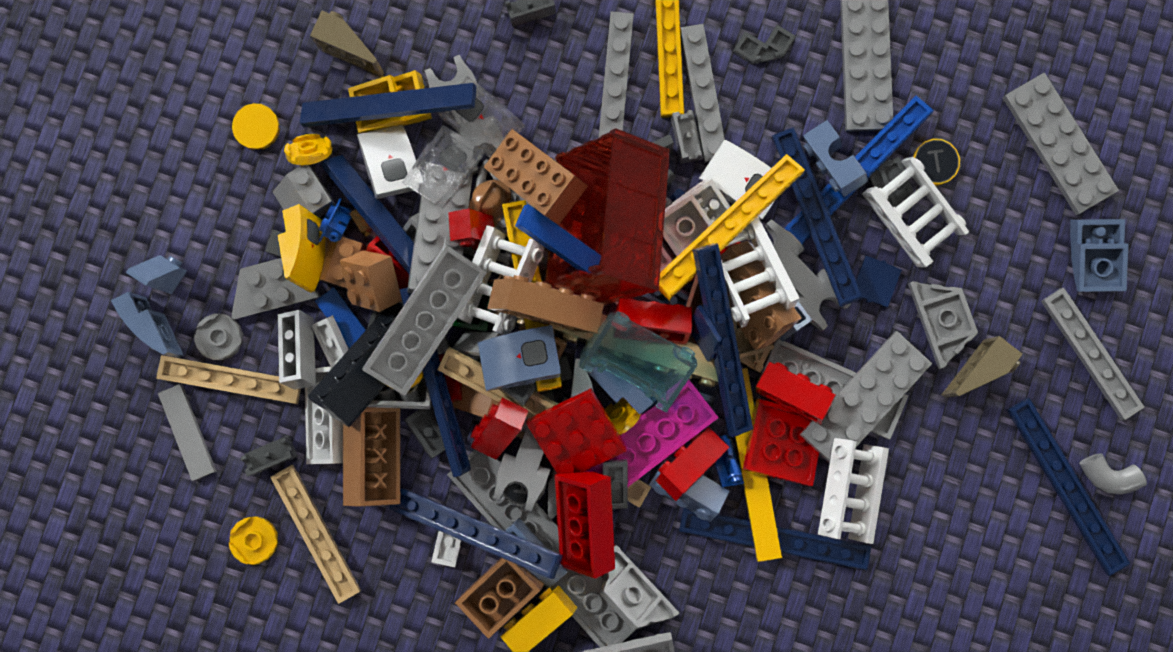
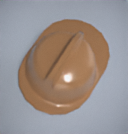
M499 180L483 182L474 189L472 199L469 202V208L493 216L495 228L504 214L502 204L510 203L511 191L507 185Z

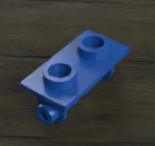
M339 198L336 206L331 204L319 227V231L322 232L319 242L322 241L323 237L329 238L332 242L341 240L352 218L351 210L339 205L342 200L341 198Z
M728 435L720 436L729 446V449L714 463L721 487L744 484L732 440L728 439Z

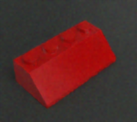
M596 472L556 474L555 490L559 554L563 555L560 563L564 568L596 579L615 569L611 477Z

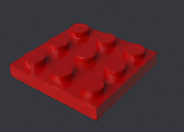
M592 388L532 416L526 421V425L557 474L584 472L627 451L625 443Z
M757 399L752 418L753 430H750L742 470L812 487L819 453L800 436L812 420L780 404Z

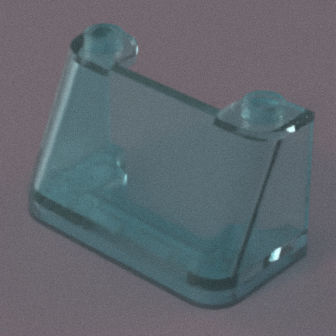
M619 311L608 315L600 325L598 333H594L586 343L580 357L581 369L591 373L593 368L598 367L597 371L600 373L606 370L643 389L646 397L650 398L652 395L658 401L656 408L666 413L698 366L695 353L690 348L680 347L631 321L626 314Z

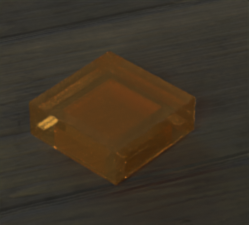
M356 209L349 213L365 237L373 233L371 227Z

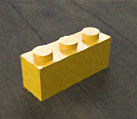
M559 585L553 590L550 587L547 588L539 596L540 601L534 605L531 602L521 611L523 615L518 620L513 617L503 626L505 631L500 637L512 652H529L574 614L577 606Z

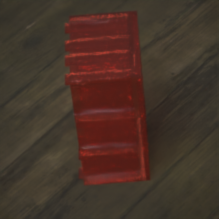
M615 128L598 139L588 141L582 146H577L566 153L561 152L555 156L557 163L588 186L559 226L600 254L601 260L599 265L588 267V271L591 272L588 273L577 270L548 250L546 280L543 281L544 283L551 284L552 289L559 290V288L572 290L574 295L581 296V294L594 296L596 297L595 302L604 305L618 302L619 298L629 299L659 291L670 149Z

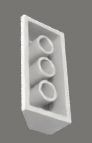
M334 366L315 368L316 385L305 387L306 464L343 463V424L331 417L328 411L308 398L310 392Z

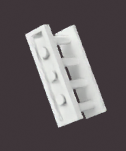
M910 157L901 161L906 170L884 188L871 187L864 191L862 195L916 267H927L933 262L929 256L931 250L953 232L955 235H966L969 231L965 227V220L954 212L927 176L921 161ZM913 177L920 188L900 205L892 207L888 202V196ZM926 195L934 207L912 225L906 226L901 219L902 214ZM940 214L948 225L924 245L920 244L915 238L916 233Z
M759 217L753 220L727 245L730 246L748 239L752 241L755 247L754 251L724 263L722 262L729 303L732 307L731 314L736 322L739 321L742 328L746 327L750 320L748 314L778 302L780 304L783 303L785 309L788 310L795 307L800 299ZM755 260L762 261L765 267L764 272L733 284L728 271ZM766 281L773 283L776 289L774 294L743 305L738 295L739 292Z
M487 225L472 261L487 273L457 319L471 324L473 317L495 324L492 331L505 335L511 333L514 329L516 316L501 312L497 315L477 308L483 294L491 295L492 287L487 285L491 272L511 277L514 275L529 278L528 282H531L537 266L543 258L545 247L533 239H529L526 247L506 241L507 235ZM501 249L522 256L517 269L496 263Z
M834 438L818 535L841 539V533L844 531L849 532L848 539L873 544L889 449L864 444L863 451L856 449L857 441ZM854 459L861 460L859 475L852 473ZM850 483L857 484L855 499L848 498ZM846 507L853 508L851 523L843 522Z

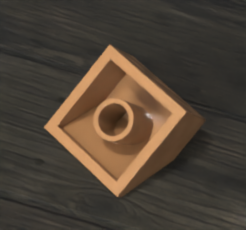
M325 237V258L319 281L348 290L345 279L341 274L340 260L362 250L366 251L367 247L363 243L345 237L336 242H332L329 238Z

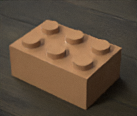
M500 558L458 598L455 604L489 639L542 589L544 583L524 567Z

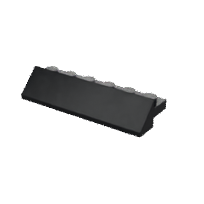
M403 301L384 309L308 395V398L313 403L328 411L331 417L347 427H350L386 386L383 382L363 371L362 368L403 308Z

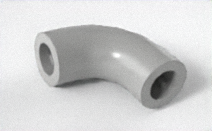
M1103 454L1089 456L1079 463L1091 483L1106 493L1122 495L1147 485L1143 472L1134 464L1123 470L1116 471L1109 467Z

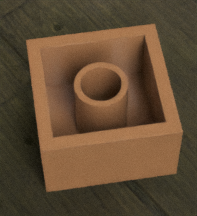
M362 250L340 260L341 274L345 279L348 289L347 296L351 304L380 312L402 301L391 256Z

